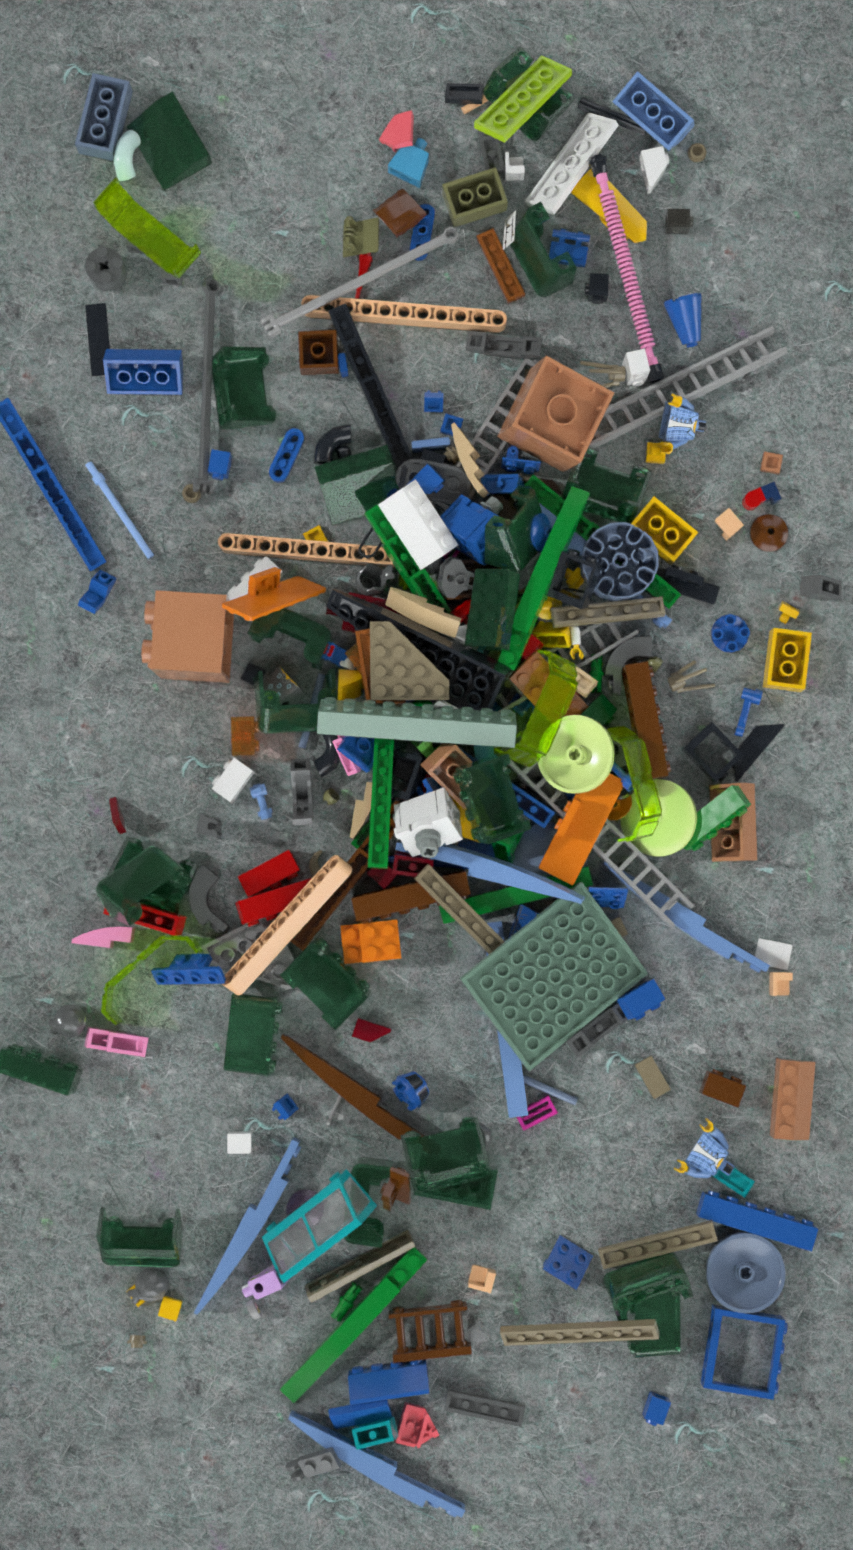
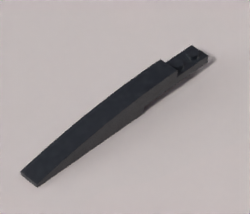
M345 303L329 310L328 313L396 470H398L404 462L413 459Z

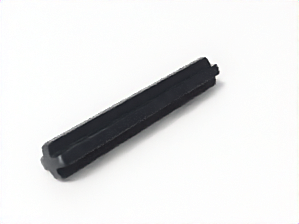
M581 98L578 103V108L583 111L616 120L619 126L641 135L646 134L643 128L626 115L585 98Z

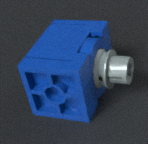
M461 494L440 516L458 544L455 549L483 566L510 540L497 515L503 509V505L493 496L486 503L480 502V504H477Z

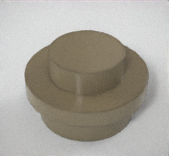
M695 143L689 147L687 154L691 161L701 162L705 159L707 152L701 143Z
M455 447L445 448L446 452H444V455H446L447 462H452L453 465L456 464V461L460 459Z
M193 484L186 485L182 491L184 500L188 503L199 501L201 498L200 488L198 492H193Z
M130 1335L127 1344H131V1348H143V1344H147V1341H145V1336Z

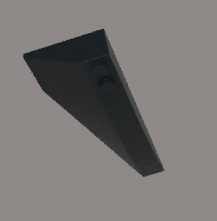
M332 589L326 606L342 620L348 621L355 627L356 631L370 629V621H390L449 679V700L444 701L458 709L462 707H471L473 710L493 709L511 668L409 618L340 590Z

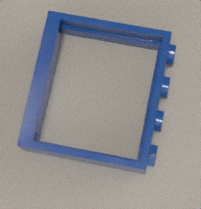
M712 1304L701 1376L703 1388L774 1400V1395L778 1393L779 1389L777 1375L781 1373L782 1364L779 1361L780 1355L784 1353L785 1344L782 1341L783 1334L786 1335L788 1325L785 1323L786 1320L779 1315L761 1312L738 1313L724 1306ZM722 1316L776 1325L767 1390L713 1381Z

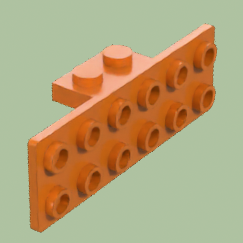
M273 567L249 576L248 594L222 603V608L232 614L244 617L247 621H254L259 617L267 616L272 612L280 611L285 607L293 606L298 602L318 596L326 592V587L300 576L280 582L281 569Z
M609 773L605 781L597 788L585 793H576L572 802L568 800L563 810L566 814L563 819H558L554 827L557 831L539 865V869L571 885L575 883L623 788V783L619 777Z

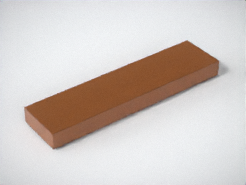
M494 228L477 235V241L507 303L509 304L525 297V292Z

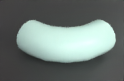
M133 130L124 132L116 143L114 166L118 181L129 180L136 176L133 167L134 150L140 146L141 140L139 135Z

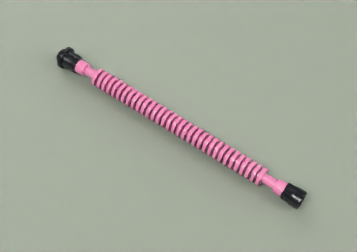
M597 154L591 157L588 165L591 167L594 178L596 177L597 183L601 187L602 193L599 194L600 202L603 203V213H605V220L608 222L607 227H609V235L611 236V241H613L612 246H614L616 260H618V268L620 274H623L621 279H623L625 293H628L626 297L629 298L627 301L630 312H633L631 315L634 317V326H637L635 330L638 331L636 334L639 336V345H642L640 348L646 351L650 368L648 374L649 382H657L664 379L660 363L658 364L657 357L653 353L652 347L655 346V342H653L654 338H650L653 334L650 333L649 320L645 319L648 316L645 314L644 301L641 300V290H639V283L636 281L637 276H635V268L633 262H631L632 257H630L628 243H626L627 239L625 238L623 224H621L622 220L620 219L618 206L615 205L617 202L614 191L609 190L607 184L609 181L606 165L607 158L602 156V154Z

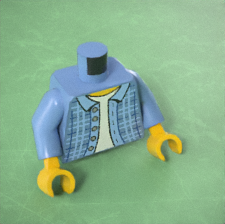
M673 393L671 394L673 396L672 402H665L659 438L667 441L660 442V445L664 446L660 453L670 454L673 449L686 444L688 440H693L696 431L704 432L706 428V421L698 420L699 413L694 411V406L686 398Z
M705 1118L708 1125L706 1127H703L701 1124L699 1125L704 1131L685 1162L680 1159L677 1160L681 1163V1167L679 1169L674 1167V1170L694 1178H709L711 1175L715 1176L719 1170L729 1176L735 1167L726 1160L729 1155L727 1151L729 1145L724 1134L708 1118Z

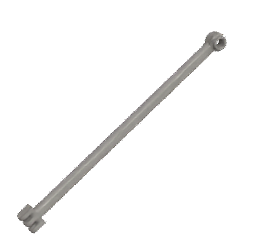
M448 227L440 236L276 319L271 314L260 322L263 326L266 325L264 329L268 332L269 338L275 337L281 333L280 327L446 243H456L458 240L457 229Z

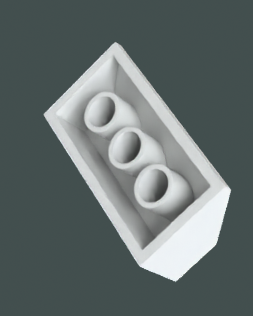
M416 479L378 504L420 570L458 546Z

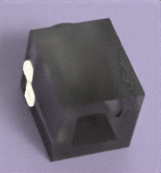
M667 209L665 215V234H688L694 222V217L690 216V209Z

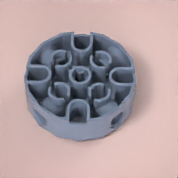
M626 522L609 523L597 529L586 541L581 553L584 557L587 555L593 556L598 559L597 562L603 564L593 593L611 602L631 600L641 595L654 580L659 566L658 550L652 538L645 531L643 532L640 528ZM617 559L623 562L621 566L615 563ZM580 563V573L587 586L593 567Z

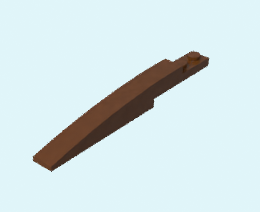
M395 801L391 806L389 842L395 835L394 828H396V824L393 820V814L395 813L394 805L401 803ZM369 836L347 862L352 866V872L349 877L291 940L302 951H304L368 870L369 849L367 851L365 849L369 845Z
M285 1033L282 1034L280 1038L311 1070L366 1117L397 1139L401 1140L405 1134L407 1135L406 1139L411 1143L416 1144L418 1142L423 1146L422 1150L426 1153L438 1155L441 1146L378 1105L377 1103L381 1098L379 1095Z

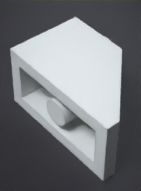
M663 146L642 150L640 153L639 161L647 194L653 191L664 174L667 164H669V156L667 152H664Z

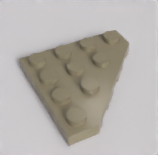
M370 621L371 700H449V679L390 621Z

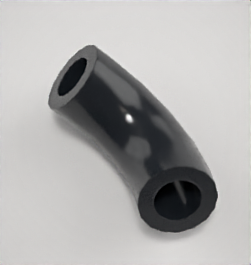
M351 424L333 427L322 435L315 447L314 464H332L334 450L342 444H351Z
M323 734L326 743L325 752L322 756L313 760L321 778L337 768L341 761L332 742L338 739L337 735Z

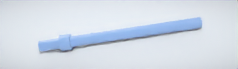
M92 461L88 462L85 466L93 476L92 480L96 486L99 485L147 559L152 558L154 554L106 484L105 477L102 473L98 472Z

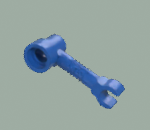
M743 688L741 699L745 700L735 731L736 736H743L751 703L760 704L763 690Z

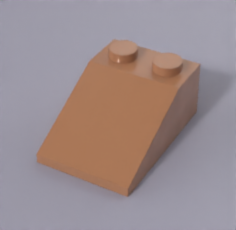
M442 743L421 764L463 809L470 805L492 783L453 743Z

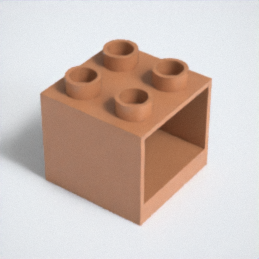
M545 356L529 370L497 437L552 467L565 472L581 463L614 392L554 359Z
M156 590L155 601H146L145 624L151 626L153 633L152 640H143L142 663H148V668L161 679L230 683L234 614L222 608V603L230 601L228 596Z

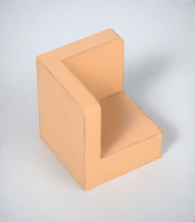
M730 508L715 519L717 525L723 530L722 536L726 541L744 526Z
M769 972V995H789V981H793V973Z
M472 1265L468 1287L491 1293L496 1271Z

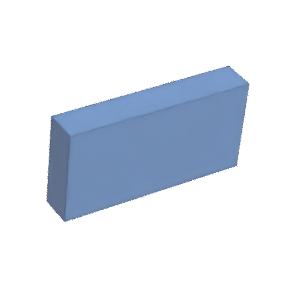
M448 437L412 441V453L423 452L424 449L436 451L445 450L446 447L450 448Z

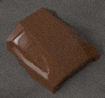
M403 188L384 201L379 207L372 210L396 237L405 234L407 230L412 229L427 215Z

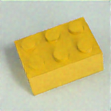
M655 496L631 523L643 532L645 531L652 538L658 550V555L670 565L676 561L698 534V531Z
M773 628L769 631L763 680L764 688L794 692L805 690L812 633Z

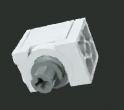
M444 787L394 805L395 836L402 841L405 851L408 850L412 857L421 854L423 857L433 858L437 855L438 848L444 843L449 845L463 840L459 809Z

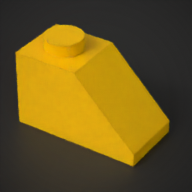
M339 669L338 700L344 701V699H355L361 696V689H364L362 671Z

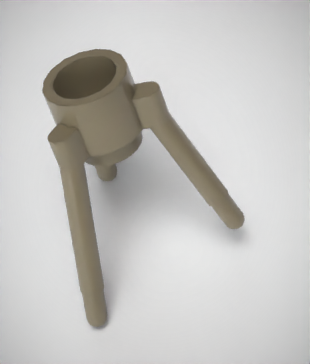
M580 361L581 365L605 368L589 370L591 373H608V378L612 382L601 385L605 388L619 386L620 382L625 381L626 371L624 366Z
M695 660L677 672L670 674L671 677L667 678L671 691H677V693L715 687V684L683 687L686 685L685 680L707 671V668H703L683 676L681 673L696 664Z

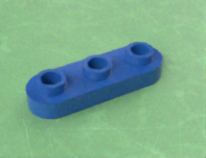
M429 204L420 205L429 214L413 227L410 250L431 240L435 211ZM420 229H425L426 232H425V233H420L419 230H420ZM426 253V254H424V255H422V256H420V257H418V258H416V259H414V260H417V261L424 260V259L428 256V253Z
M290 429L284 436L269 469V475L274 482H284L295 463L304 443V435L299 429ZM293 437L298 438L297 442H292L291 440ZM285 454H290L289 459H284L283 457ZM282 471V475L276 476V472Z

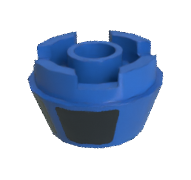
M414 1071L399 1075L392 1082L396 1086L393 1088V1091L400 1102L404 1101L409 1105L407 1109L410 1111L420 1108L429 1095L427 1082Z

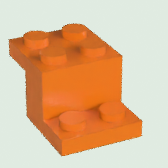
M398 920L340 926L344 964L402 958Z

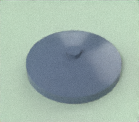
M549 822L545 828L537 824L527 829L515 850V859L511 864L543 877L551 876V874L539 869V865L557 831L554 828L556 823ZM588 857L583 867L588 866ZM550 896V897L543 898V899H557V898Z
M738 1232L721 1239L711 1250L706 1263V1280L710 1291L724 1307L738 1313H755L769 1307L780 1295L785 1282V1265L777 1248L766 1238L749 1232Z

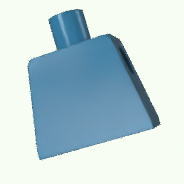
M418 138L413 146L400 148L388 164V173L420 188L429 162V153L424 151L427 142Z

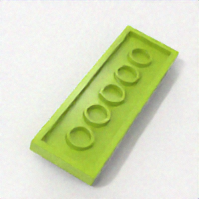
M541 55L474 121V128L505 143L572 76V69Z

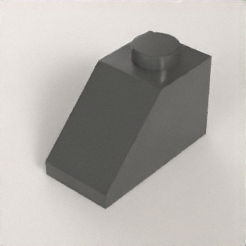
M824 575L802 576L800 596L811 599L841 600L842 581Z

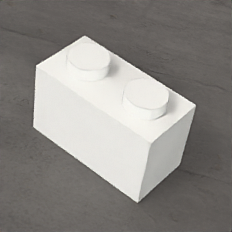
M645 349L627 352L622 363L626 371L627 386H640L646 382L650 372Z
M233 758V760L229 759L223 767L225 769L221 776L217 775L212 782V785H214L212 789L231 803L234 802L255 773L236 758Z

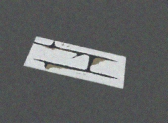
M516 210L505 219L503 250L514 241Z

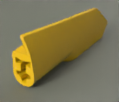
M590 169L578 181L571 194L598 214L601 222L607 227L608 222H606L605 213H603V203L600 202L599 194L602 193L601 187L597 183L596 177L594 178L592 169ZM608 181L609 190L614 191L617 202L615 205L618 206L620 219L622 220L621 224H623L626 235L625 238L630 239L633 243L646 241L647 221L614 185Z

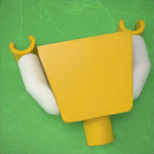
M543 621L535 624L531 634L544 644L543 647L571 648V645H573L570 651L571 657L575 660V654L579 652L580 659H583L584 654L579 648L581 636L578 626L553 628L552 622L545 623Z

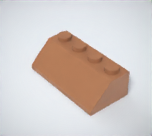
M755 783L709 785L710 802L728 787L735 785L740 787L752 804L747 808L748 811L744 815L736 816L732 820L733 823L726 828L722 827L717 831L718 834L711 839L712 862L757 860Z
M776 1058L770 1136L772 1138L809 1140L815 1062Z

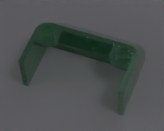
M330 669L325 675L326 688L318 693V704L280 705L279 695L275 691L264 690L262 671H258L254 677L258 729L264 734L317 732L318 710L321 699L333 697L337 700L335 669Z
M101 1207L96 1237L104 1264L146 1267H176L180 1265L182 1242L180 1209H176L175 1218H168L163 1221L162 1227L124 1226L123 1221L119 1217L111 1216L107 1218L105 1207Z

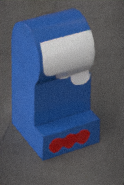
M332 642L330 643L324 656L325 661L344 670H358L360 659L357 655L338 647V645Z

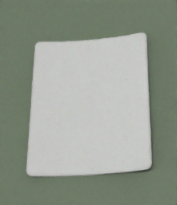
M759 938L755 957L769 964V967L788 970L792 945Z

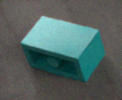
M394 1416L357 1425L352 1429L356 1450L391 1442L399 1437Z

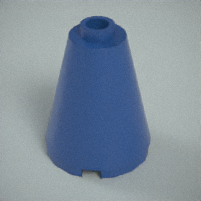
M701 293L689 294L678 297L675 301L670 299L663 302L682 345H686L687 348L698 346L697 342L701 341Z

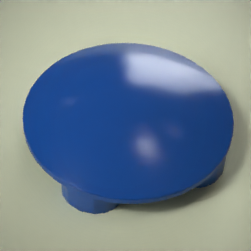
M733 614L724 615L717 619L711 630V637L715 646L729 653L742 649L750 635V629L746 622Z

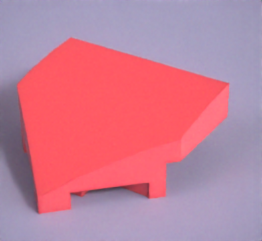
M412 110L394 115L379 138L382 144L392 148L395 153L397 148L413 146L414 115Z
M405 1402L397 1428L399 1437L394 1441L397 1444L420 1448L426 1441L439 1436V1433L424 1407Z

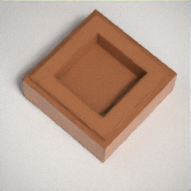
M764 451L760 471L779 475L783 455Z

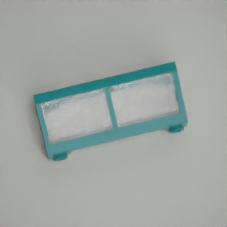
M347 1169L341 1173L338 1171L329 1178L331 1182L281 1222L276 1223L273 1221L265 1228L267 1232L263 1235L262 1239L276 1273L283 1283L359 1227L377 1207L376 1203Z

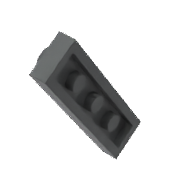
M448 1389L444 1411L522 1427L525 1405Z

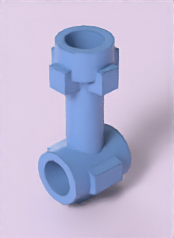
M258 783L250 788L253 799L257 798L261 810L257 812L258 816L261 817V820L271 818L273 811L272 808L268 809L264 795L268 794L265 784Z

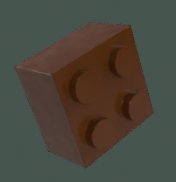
M336 330L298 331L301 375L339 374Z

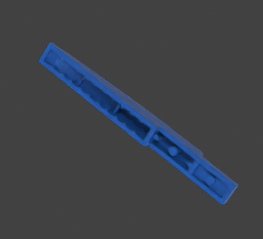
M6 398L1 401L0 421L89 571L91 572L105 564L106 560L11 400Z

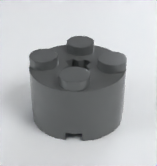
M100 246L87 257L85 269L92 284L101 291H114L124 284L126 280V267L121 256L114 249Z

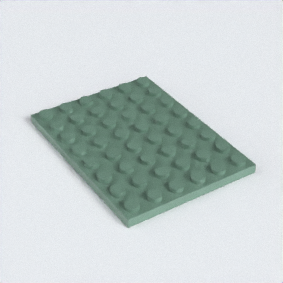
M582 882L577 883L571 888V890L585 897L581 904L560 898L557 899L459 978L528 1071L532 1070L648 974Z

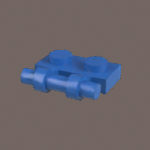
M562 228L561 230L553 229L552 237L559 238V242L551 241L548 262L585 268L588 247L581 246V243H589L590 235L583 234L581 231L575 233ZM565 239L576 240L575 245L566 244L564 242Z

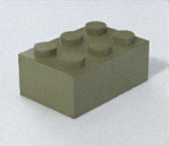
M496 167L442 184V195L453 227L507 211L508 201Z

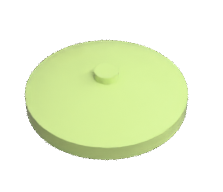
M569 715L557 719L543 732L538 743L537 762L543 777L554 788L566 793H585L597 788L608 777L614 763V745L609 733L599 722L586 716Z
M663 779L648 780L637 785L631 795V809L627 815L620 819L624 836L641 853L649 856H668L683 849L691 840L697 825V811L690 794L680 785Z

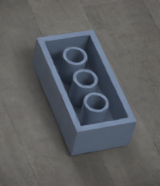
M92 73L75 142L79 154L114 161V150L117 141L123 133L133 92L129 81Z

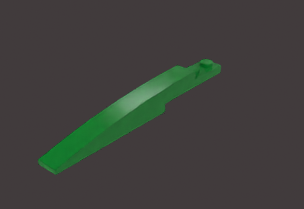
M532 475L521 489L524 494L533 497L558 517L565 500L535 475ZM581 515L575 532L587 541L600 527ZM618 559L615 561V563L619 564V566H621V564L623 563ZM655 574L651 584L644 590L652 597H662L664 606L668 609L681 596V593L657 574Z
M571 487L530 577L510 625L511 630L498 659L500 663L508 666L512 671H516L544 601H547V594L561 552L568 550L590 492Z
M378 504L364 513L365 517L384 546L382 547L414 595L426 598V603L444 608V613L452 615L450 613L451 609L425 568L420 570Z
M416 1247L406 1252L370 1293L354 1307L280 1388V1391L295 1403L401 1291V1288L422 1267L428 1258Z

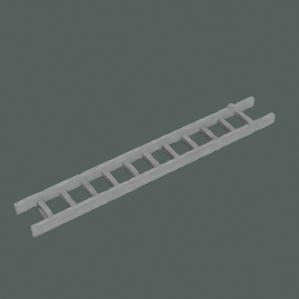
M771 326L608 406L603 417H605L613 431L600 436L596 430L593 441H591L586 452L663 415L667 400L660 389L672 384L677 394L690 402L786 355V346L771 354L768 353L761 340L774 334V327ZM755 343L763 356L752 362L744 348ZM739 351L747 365L735 370L727 356ZM722 359L730 374L719 379L711 364ZM705 368L713 382L701 387L693 373ZM688 376L696 390L685 395L677 381ZM655 392L663 406L651 411L644 397ZM639 401L646 415L634 420L627 405ZM622 409L630 423L617 428L610 414Z
M531 358L524 359L471 442L473 446L478 443L495 454L489 464L479 458L475 460L479 466L485 469L483 472L485 475L489 473L508 442L503 441L497 449L480 437L486 427L499 434L501 429L490 421L496 412L507 417L509 412L500 407L506 396L515 401L517 395L510 391L516 381L523 384L525 378L520 376L526 365L532 368L537 364L538 361L536 360L531 361ZM460 460L456 465L458 467L462 466ZM474 487L467 498L472 499L477 492ZM432 502L434 508L438 506L445 511L449 508L444 503Z
M604 623L593 624L580 632V636L582 637L590 632L601 651L589 657L581 643L579 648L584 654L583 658L585 661L576 666L582 668L638 635V630L622 638L615 623H606L617 640L616 643L606 648L595 628ZM552 648L541 655L549 663L546 657L558 651L563 659L570 661L563 648ZM513 683L512 685L519 694L520 699L508 705L504 696L500 693L498 699L504 707L501 710H510L527 700L526 696Z
M528 741L525 745L537 756V748ZM537 757L523 771L509 760L507 764L563 819L566 812H562L553 803L563 791L558 790L549 799L539 789L546 782V779L543 777L535 785L526 776L538 763ZM607 819L592 849L670 928H673L675 924L664 912L670 910L678 902L677 898L689 909L693 908L694 905ZM610 829L619 840L604 854L595 843ZM624 843L633 853L617 867L608 857ZM638 857L647 867L631 881L622 871ZM651 870L660 881L645 895L636 884ZM665 884L674 895L659 909L650 898Z

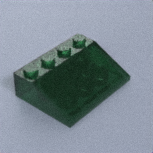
M173 91L156 100L127 126L128 130H133L139 135L141 143L138 148L163 191L212 164L210 154Z
M387 445L314 467L332 526L365 516L364 513L387 499V494L390 490H400L396 483V472Z

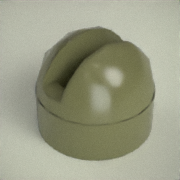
M651 657L648 660L649 666L653 668V673L663 663V660L658 657Z
M329 788L323 794V801L326 800L328 802L327 805H333L340 800V796L334 789Z

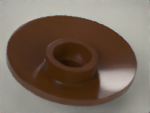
M766 514L758 517L753 522L750 529V537L758 549L765 552H773L779 550L786 543L788 528L780 517ZM772 529L774 534H768L767 530Z

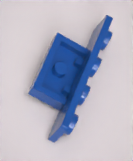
M176 954L169 967L153 968L151 970L158 985L224 984L226 981L221 967H209L213 960L210 954Z

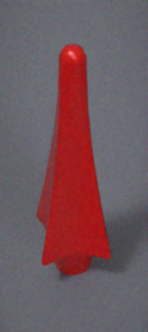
M371 253L359 256L358 277L369 271L373 261ZM363 286L357 288L355 299L360 298Z
M485 585L475 595L450 613L453 616L462 618V623L489 586Z

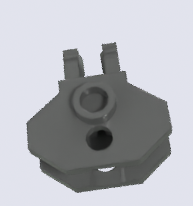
M449 556L440 565L437 584L443 595H446L447 598L455 599L463 590H480L481 585L471 584L469 579L470 577L480 579L483 577V574L469 571L465 568L462 560Z

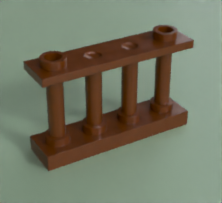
M453 1300L451 1304L404 1309L403 1306H397L389 1310V1319L395 1318L398 1340L397 1350H393V1363L472 1354L471 1342H467L464 1339L462 1311L467 1310V1303L462 1302V1300ZM454 1312L457 1340L453 1344L445 1342L442 1313ZM434 1314L437 1336L435 1346L425 1344L423 1315ZM415 1316L418 1343L416 1348H408L406 1346L403 1317Z

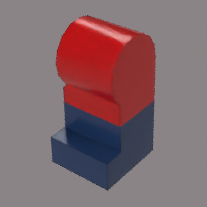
M775 482L748 492L742 500V505L746 510L752 511L758 505L770 501L771 505L779 503L782 498Z

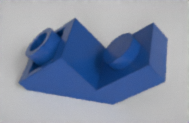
M99 570L91 579L88 591L79 599L78 606L95 614L104 604L117 578Z

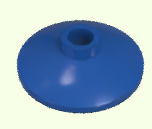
M543 513L535 515L530 529L533 547L538 552H542L552 530L549 518Z

